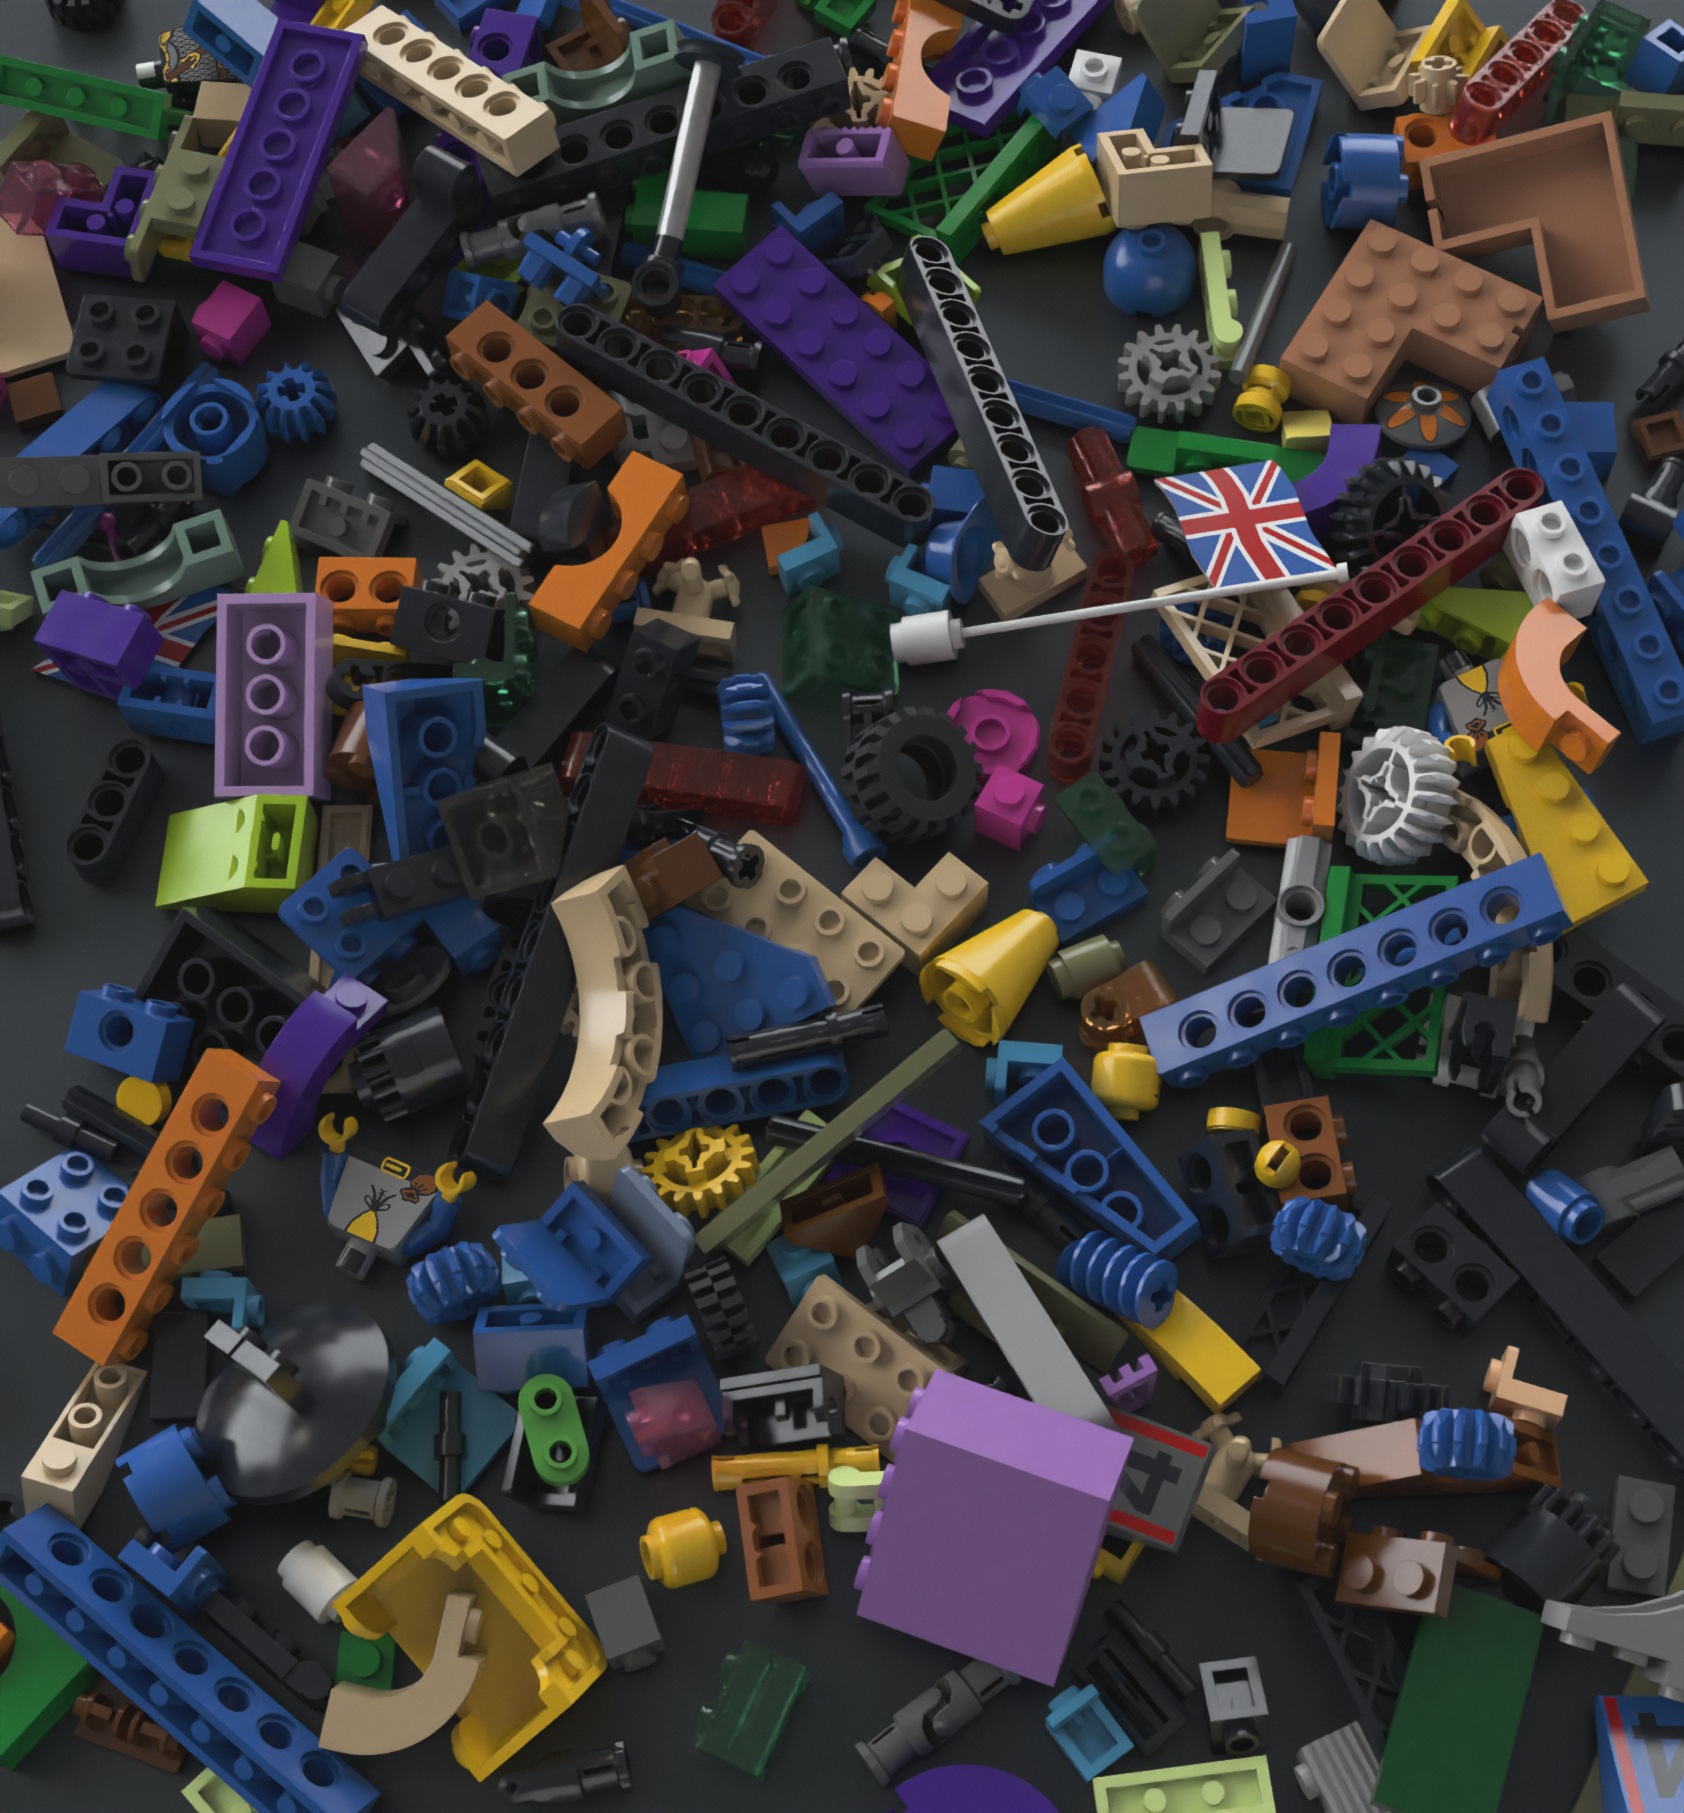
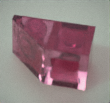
M35 160L34 162L12 161L0 187V217L17 235L45 236L58 197L103 203L107 189L96 179V174L91 168L79 162L59 164L49 163L44 160Z
M696 1379L637 1388L628 1393L635 1410L625 1414L644 1459L655 1454L661 1469H665L722 1443L717 1425Z

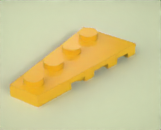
M1514 727L1487 740L1484 751L1505 806L1510 808L1517 826L1516 835L1523 850H1526L1528 857L1541 852L1553 873L1574 926L1563 930V934L1645 891L1649 881L1549 743L1536 752L1525 742Z

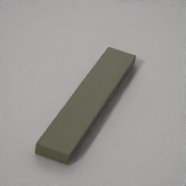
M943 1028L695 1234L697 1245L706 1255L711 1257L717 1255L962 1051L960 1043L948 1029L944 1030Z

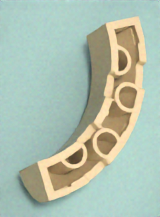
M1458 789L1453 790V798L1459 804L1451 807L1449 818L1453 824L1444 825L1441 830L1443 835L1442 843L1453 852L1461 854L1469 862L1474 870L1471 874L1472 880L1527 858L1525 851L1510 828L1493 810L1480 800ZM1508 906L1498 913L1495 923L1508 924L1518 916L1520 907ZM1553 942L1542 946L1528 944L1511 951V955L1507 960L1491 966L1488 996L1518 1002L1517 1019L1545 1023L1548 1022L1552 998L1554 971Z
M625 865L598 873L580 882L551 903L567 939L574 963L578 985L580 1023L576 1056L569 1081L560 1100L543 1122V1125L555 1141L571 1153L588 1160H614L628 1144L643 1117V1112L638 1109L642 1102L646 1085L656 1079L661 1052L663 1005L659 965L656 962L650 963L647 945L642 929L648 927L649 923L637 890Z

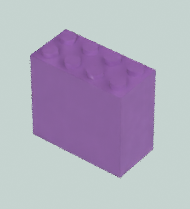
M936 1369L926 1389L918 1386L915 1388L907 1409L906 1418L900 1417L891 1440L890 1450L896 1452L893 1465L889 1463L883 1474L877 1497L884 1499L881 1511L876 1510L865 1540V1543L872 1545L870 1557L866 1555L863 1557L853 1588L862 1591L856 1615L1054 1687L1083 1609L1134 1438Z

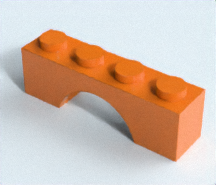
M897 0L892 23L898 24V29L893 30L886 56L892 57L893 61L887 64L881 83V90L887 92V97L882 98L875 119V124L882 126V129H885L887 126L892 129L905 154L932 162L946 133L951 97L933 84L925 73L922 63L941 60L953 48L961 31L963 14L934 0Z
M635 451L631 452L607 487L613 514L622 523L619 536L613 546L601 557L586 564L576 566L554 565L528 603L537 629L585 653L595 639H601L606 634L612 621V613L621 600H627L632 595L638 582V574L647 561L652 562L656 559L662 549L665 534L673 523L677 524L683 519L689 506L684 475Z

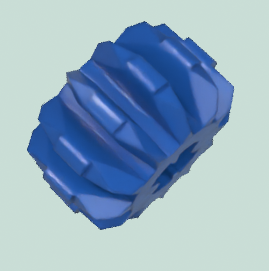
M305 361L297 369H292L285 362L283 372L279 374L268 370V383L257 385L256 394L258 400L255 403L266 431L271 436L280 434L287 444L296 436H300L308 444L310 433L315 431L325 435V422L336 420V409L334 406L337 404V395L334 387L330 385L327 375L321 369L312 371L311 366Z
M749 673L737 674L731 678L722 679L717 686V698L724 751L730 757L743 758L759 757L761 754L771 753L775 746V730L768 681L763 675H750Z
M1304 1196L1295 1197L1294 1200H1287L1282 1210L1278 1211L1272 1224L1274 1229L1270 1236V1241L1272 1242L1270 1248L1276 1255L1282 1257L1285 1264L1299 1268L1300 1272L1313 1274L1317 1279L1326 1277L1331 1281H1341L1343 1278H1351L1355 1268L1359 1267L1365 1253L1363 1249L1367 1241L1365 1236L1367 1229L1362 1223L1355 1221L1356 1218L1353 1214L1339 1210L1337 1205L1326 1204L1319 1198L1312 1201Z
M461 1241L449 1248L444 1246L441 1251L427 1254L425 1261L416 1263L411 1268V1274L406 1279L409 1289L408 1295L413 1307L417 1309L426 1324L430 1325L441 1323V1325L448 1326L456 1320L461 1319L465 1321L468 1316L478 1313L480 1306L493 1304L497 1299V1294L503 1288L500 1280L501 1273L491 1254L488 1253L482 1243L468 1244L466 1241Z
M1443 1407L1438 1411L1432 1410L1423 1415L1417 1437L1419 1466L1435 1476H1446L1452 1480L1462 1479L1470 1482L1483 1480L1491 1482L1494 1479H1503L1510 1475V1472L1513 1470V1461L1517 1456L1515 1424L1499 1413L1483 1412L1482 1409L1470 1410L1463 1407L1460 1409H1449Z

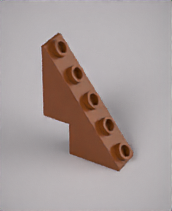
M1506 1415L1502 1416L1515 1424L1517 1456L1513 1461V1470L1510 1472V1475L1503 1479H1494L1491 1482L1474 1480L1473 1482L1462 1479L1452 1480L1446 1476H1435L1419 1466L1417 1437L1422 1420L1418 1418L1284 1445L1286 1450L1345 1462L1347 1465L1358 1467L1360 1479L1354 1498L1539 1491L1544 1484L1549 1485L1553 1490H1556L1557 1487L1562 1489L1555 1433Z

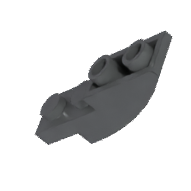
M200 451L0 457V509L113 507L203 500Z

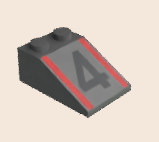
M1104 1403L1119 1432L1134 1438L1105 1534L1177 1554L1217 1448L1206 1441Z

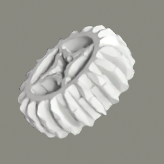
M1407 726L1378 729L1375 737H1364L1362 750L1352 751L1353 764L1351 767L1342 769L1346 775L1344 786L1337 789L1342 794V802L1336 807V811L1343 815L1338 829L1347 834L1345 844L1353 847L1356 850V855L1363 856L1364 859L1374 861L1377 864L1391 867L1393 865L1401 866V864H1416L1419 857L1430 856L1433 843L1443 842L1441 830L1444 825L1453 824L1449 818V813L1452 806L1459 804L1453 798V790L1461 783L1451 776L1456 769L1457 763L1449 759V748L1442 745L1438 738L1431 736L1429 732Z

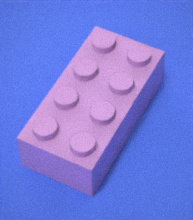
M318 593L217 594L214 797L235 800L256 794L306 795L310 801H331V783L327 781L324 775L327 770V759L332 749V701L326 691V681L333 671V601Z

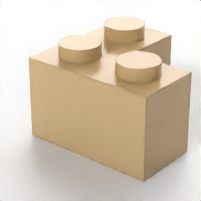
M1143 128L1097 133L1096 177L1106 199L1105 204L1117 228L1124 227L1131 230L1146 228L1149 224L1165 222L1183 225L1192 223L1195 219L1211 217L1213 164L1201 144L1154 149Z
M948 852L914 888L875 857L841 892L842 901L904 949L906 956L901 964L919 978L921 970L931 960L947 952L988 908V882Z

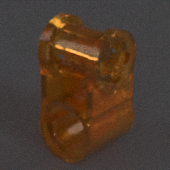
M1152 960L1142 961L1127 969L1120 976L1098 988L1092 989L1084 996L1081 1002L1079 1036L1087 1047L1096 1051H1108L1109 1043H1124L1144 1032L1140 1017L1180 1000Z

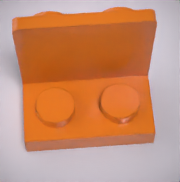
M1320 731L1316 750H1307L1306 753L1247 748L1261 764L1263 776L1248 788L1240 787L1231 776L1226 841L1236 844L1286 848L1288 838L1299 837L1303 834L1321 837L1324 842L1330 844L1335 825L1341 733Z

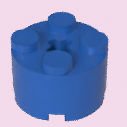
M1342 133L1330 136L1323 158V165L1330 166L1328 181H1321L1320 190L1322 217L1325 225L1330 226L1329 229L1364 230L1370 219L1393 229L1395 228L1397 203H1405L1409 192L1407 174H1400V163L1404 153V139L1402 135Z
M223 378L213 379L214 383L200 386L196 381L182 387L167 402L162 416L164 437L170 452L200 451L202 489L217 491L222 495H230L237 492L241 485L255 477L262 469L271 452L269 437L251 394L243 386Z
M176 1423L115 1459L118 1468H131L133 1473L123 1480L154 1534L156 1535L163 1531L164 1534L168 1533L173 1539L163 1546L172 1555L230 1521L232 1517L229 1509L238 1504L236 1499L227 1494L217 1474L209 1479L203 1471L198 1459L203 1457L205 1452L199 1443L195 1428L191 1429L187 1426L181 1429Z

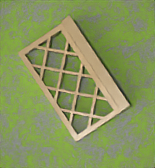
M1202 574L1155 589L1151 598L1213 589L1205 575ZM1287 587L1237 595L1240 600L1239 603L1222 597L1195 601L1193 603L1201 605L1198 617L1178 611L1174 605L1157 607L1156 609L1207 682L1214 675L1237 660L1229 656L1232 644L1252 650L1264 641L1263 639L1237 631L1240 619L1257 624L1266 636V640L1304 613ZM1206 608L1234 616L1232 627L1228 628L1203 619ZM1198 633L1227 642L1223 654L1204 648L1197 639ZM1340 664L1298 694L1309 698L1316 707V711L1307 712L1289 706L1290 700L1272 713V715L1279 717L1277 724L1261 730L1256 724L1243 733V736L1254 750L1328 724L1332 731L1346 727L1350 724L1363 693L1343 665Z

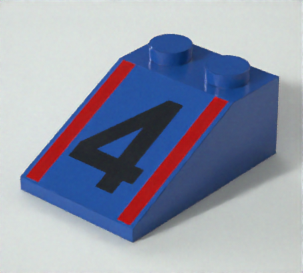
M1594 1696L1602 1812L1684 1813V1703L1663 1696Z

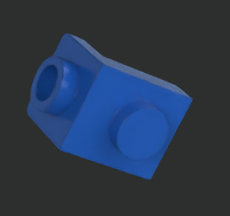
M1057 65L1043 76L1040 72L1033 74L1023 83L1019 89L1021 97L1015 108V113L1022 118L1031 112L1057 140L1090 115L1094 106Z

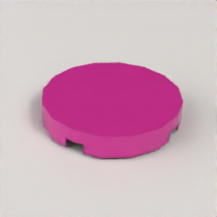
M995 689L975 691V695L969 696L964 700L962 697L954 702L946 713L953 717L951 725L954 728L962 725L967 730L968 734L964 737L967 743L970 745L975 742L979 752L974 754L973 757L975 763H982L983 774L976 777V781L982 785L987 784L998 764L1023 775L1030 769L1038 756L1041 736L1038 720H1036V717L1032 714V709L1023 699L1008 691Z

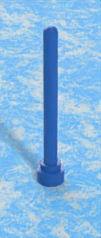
M757 672L755 675H763L768 681L773 717L776 725L844 835L842 838L844 845L842 853L854 871H862L875 857L881 861L888 849L878 832L871 833L864 829V825H861L859 820L854 818L849 810L851 807L772 678L766 672Z

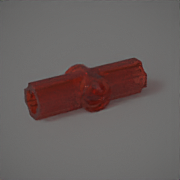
M1094 426L1081 429L1071 439L1066 441V453L1080 481L1082 501L1088 518L1094 526H1100L1118 568L1125 567L1132 570L1144 566L1151 558L1158 555V544L1142 512V499L1135 477L1130 470H1123L1105 429H1097Z

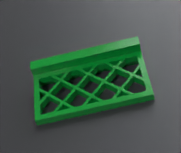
M0 55L1 104L160 141H165L168 125L180 126L185 115H194L193 111L172 107V94Z
M1016 106L1000 124L1016 120L1023 122V126L1018 131L1001 135L998 125L994 129L996 136L970 143L967 132L971 131L947 122L946 133L943 138L962 134L964 144L937 150L932 162L908 155L910 167L903 193L894 196H873L863 207L865 215L869 211H873L881 224L910 237L920 234L940 240L948 247L958 267L984 236L980 224L988 221L985 211L1036 174L1063 142L1062 136L1055 140L1031 112L1020 118L1015 113ZM999 149L1000 153L992 162L974 166L973 155ZM965 157L968 158L969 168L942 173L940 163ZM936 165L938 175L911 181L910 176L916 169ZM973 180V185L965 194L948 198L946 187ZM941 188L943 199L916 205L914 194ZM909 196L911 207L895 211L884 208L890 200ZM944 212L947 215L935 230L919 222V218Z
M1330 866L1319 943L1362 926L1363 918L1367 923H1370L1409 907L1426 892H1445L1461 885L1458 876L1354 874L1351 866ZM1366 891H1389L1397 900L1375 918L1364 908ZM1400 891H1408V892L1403 895ZM1356 969L1347 975L1344 982L1345 987L1356 986L1362 981L1360 973L1355 976ZM1449 984L1437 988L1428 987L1433 992L1432 1003L1416 1016H1413L1402 1003L1395 1005L1394 1007L1408 1022L1386 1040L1370 1025L1372 1021L1389 1009L1378 1008L1377 1006L1368 1009L1362 1015L1358 1013L1357 1019L1346 1026L1334 1029L1327 1028L1326 1026L1307 1034L1308 1038L1305 1041L1303 1059L1315 1079L1336 1080V1073L1438 1077ZM1315 988L1312 990L1311 1001L1315 996ZM1430 1020L1429 1031H1427L1423 1025ZM1362 1029H1365L1378 1044L1377 1047L1363 1058L1344 1057L1346 1042ZM1417 1031L1427 1041L1425 1061L1402 1060L1393 1049ZM1387 1054L1391 1059H1381V1058L1384 1057V1056Z

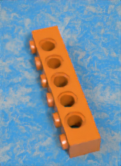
M206 1049L52 1332L53 1334L103 1367L128 1363L140 1354L148 1340L146 1330L154 1315L159 1313L168 1304L173 1295L174 1287L171 1284L178 1271L193 1258L199 1247V1239L197 1237L206 1220L212 1218L222 1206L225 1199L223 1189L231 1174L241 1168L247 1160L251 1151L249 1142L258 1125L264 1123L274 1111L277 1103L275 1094L281 1084L280 1080L231 1049ZM222 1103L227 1106L229 1112L228 1122L224 1128L218 1120V1110ZM197 1150L203 1159V1166L198 1175L192 1166L193 1155ZM170 1198L175 1201L177 1207V1214L173 1222L167 1214V1204ZM144 1245L148 1247L151 1253V1262L148 1268L144 1266L141 1259ZM119 1292L125 1300V1310L122 1315L116 1307V1297Z

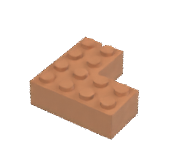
M1611 110L1418 160L1425 200L1431 209L1427 211L1434 248L1465 261L1534 244L1547 320L1554 334L1651 311L1619 136Z
M1370 219L1280 358L1279 369L1284 371L1292 380L1290 398L1316 410H1328L1330 417L1345 424H1365L1375 409L1377 399L1389 387L1404 361H1408L1474 393L1492 384L1497 371L1512 366L1513 361H1516L1534 332L1543 297Z

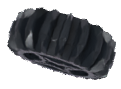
M1382 457L1378 460H1373L1372 464L1358 466L1357 476L1344 479L1348 492H1342L1334 496L1340 504L1339 512L1328 515L1337 522V530L1328 535L1334 541H1339V546L1334 551L1333 556L1339 560H1344V563L1347 562L1348 575L1356 577L1450 510L1445 508V504L1452 494L1445 492V490H1440L1443 478L1430 474L1429 466H1425L1423 463H1416L1411 461L1410 458L1395 457V459Z

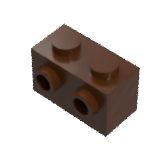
M697 831L673 845H670L665 837L619 865H625L637 890L648 921L724 877Z

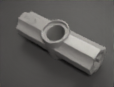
M1302 834L1299 837L1288 838L1279 895L1273 919L1268 964L1318 944L1332 845L1324 842L1321 837ZM1300 909L1309 914L1311 918L1305 921H1298L1292 919L1287 914V911ZM1311 988L1305 989L1301 993H1309Z

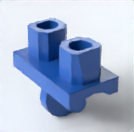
M582 227L573 235L568 234L564 230L559 231L555 242L564 247L563 252L531 231L528 232L522 241L528 253L519 267L518 275L525 282L540 291L544 289L555 271L565 277L553 295L555 300L565 307L571 304L587 305L593 296L603 301L610 290L600 282L601 277L582 264L585 261L595 267L601 259V254L592 249L595 237L594 233Z

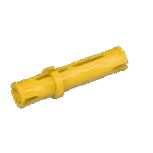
M827 1443L817 1444V1449L804 1451L712 1456L714 1492L733 1490L738 1486L785 1476L819 1484L820 1489L828 1488V1474L837 1467L850 1466L860 1472L880 1471L878 1444L849 1448H829Z

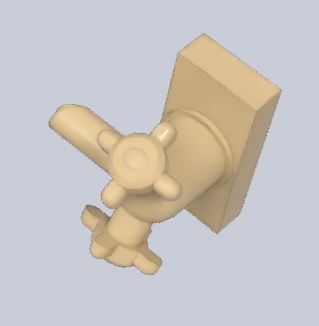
M1069 526L1050 567L1044 571H1028L1020 567L1012 560L1001 541L992 544V550L995 552L994 564L996 569L978 579V589L1002 621L1016 619L1087 578L1088 567L1074 550L1076 545L1072 540L1073 532Z
M681 558L677 563L665 562L658 572L657 582L653 585L652 592L657 596L668 589L671 592H675L677 596L672 612L637 607L633 627L636 629L659 618L701 637L695 657L734 663L738 649L735 623L710 619L714 600L727 597L732 607H737L740 604L739 580L733 572L729 571L727 565L718 566L721 578L707 582L702 578L701 567L696 558Z
M1233 1412L1229 1415L1219 1413L1208 1417L1201 1423L1200 1429L1191 1433V1436L1200 1440L1210 1438L1212 1444L1217 1448L1192 1516L1248 1552L1250 1511L1237 1504V1501L1252 1476H1260L1262 1467L1269 1454L1253 1453L1250 1440L1247 1437L1233 1436L1229 1427L1243 1420L1240 1413ZM1271 1437V1451L1276 1447L1282 1448V1441L1279 1438Z

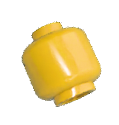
M1109 1043L1108 1051L1100 1052L1094 1057L1090 1090L1103 1106L1107 1108L1115 1120L1138 1121L1139 1112L1151 1111L1158 1106L1161 1077L1157 1073L1156 1060L1150 1055L1151 1052L1148 1046L1129 1043Z
M697 1507L687 1508L654 1518L648 1524L646 1535L641 1536L639 1540L641 1557L646 1573L651 1580L658 1579L668 1589H675L715 1576L720 1562L719 1555L727 1552L726 1538L721 1524L717 1520L710 1522L707 1515Z

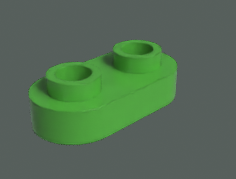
M537 1375L528 1380L519 1393L518 1407L534 1466L540 1478L552 1486L567 1487L581 1480L588 1470L590 1453L573 1391L569 1384L557 1375ZM543 1393H550L557 1398V1401L552 1408L544 1410L536 1405L537 1398ZM557 1446H566L572 1451V1454L566 1462L557 1463L550 1457L552 1450Z

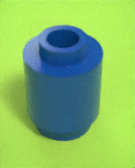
M1549 1169L1537 1174L1529 1180L1524 1189L1523 1197L1564 1242L1585 1244L1600 1232L1604 1224L1605 1213L1600 1207L1598 1199L1561 1171Z

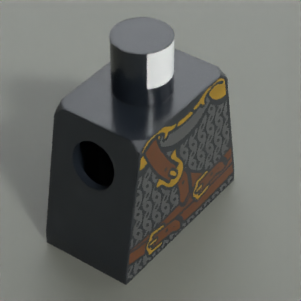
M182 25L160 33L157 38L161 60L137 64L136 73L140 87L152 90L166 88L167 92L172 94L171 103L173 107L194 111L202 81L243 84V81L182 31L184 26Z

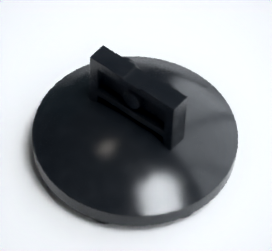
M316 1302L279 1314L254 1331L243 1325L236 1332L218 1319L204 1335L226 1359L208 1385L198 1411L195 1431L198 1435L199 1443L205 1452V1455L198 1460L209 1479L217 1474L225 1491L233 1499L252 1505H275L302 1498L317 1491L326 1484H336L346 1476L350 1465L364 1452L371 1441L381 1435L386 1428V1415L391 1405L396 1385V1357L392 1343L385 1331L363 1310L346 1303Z

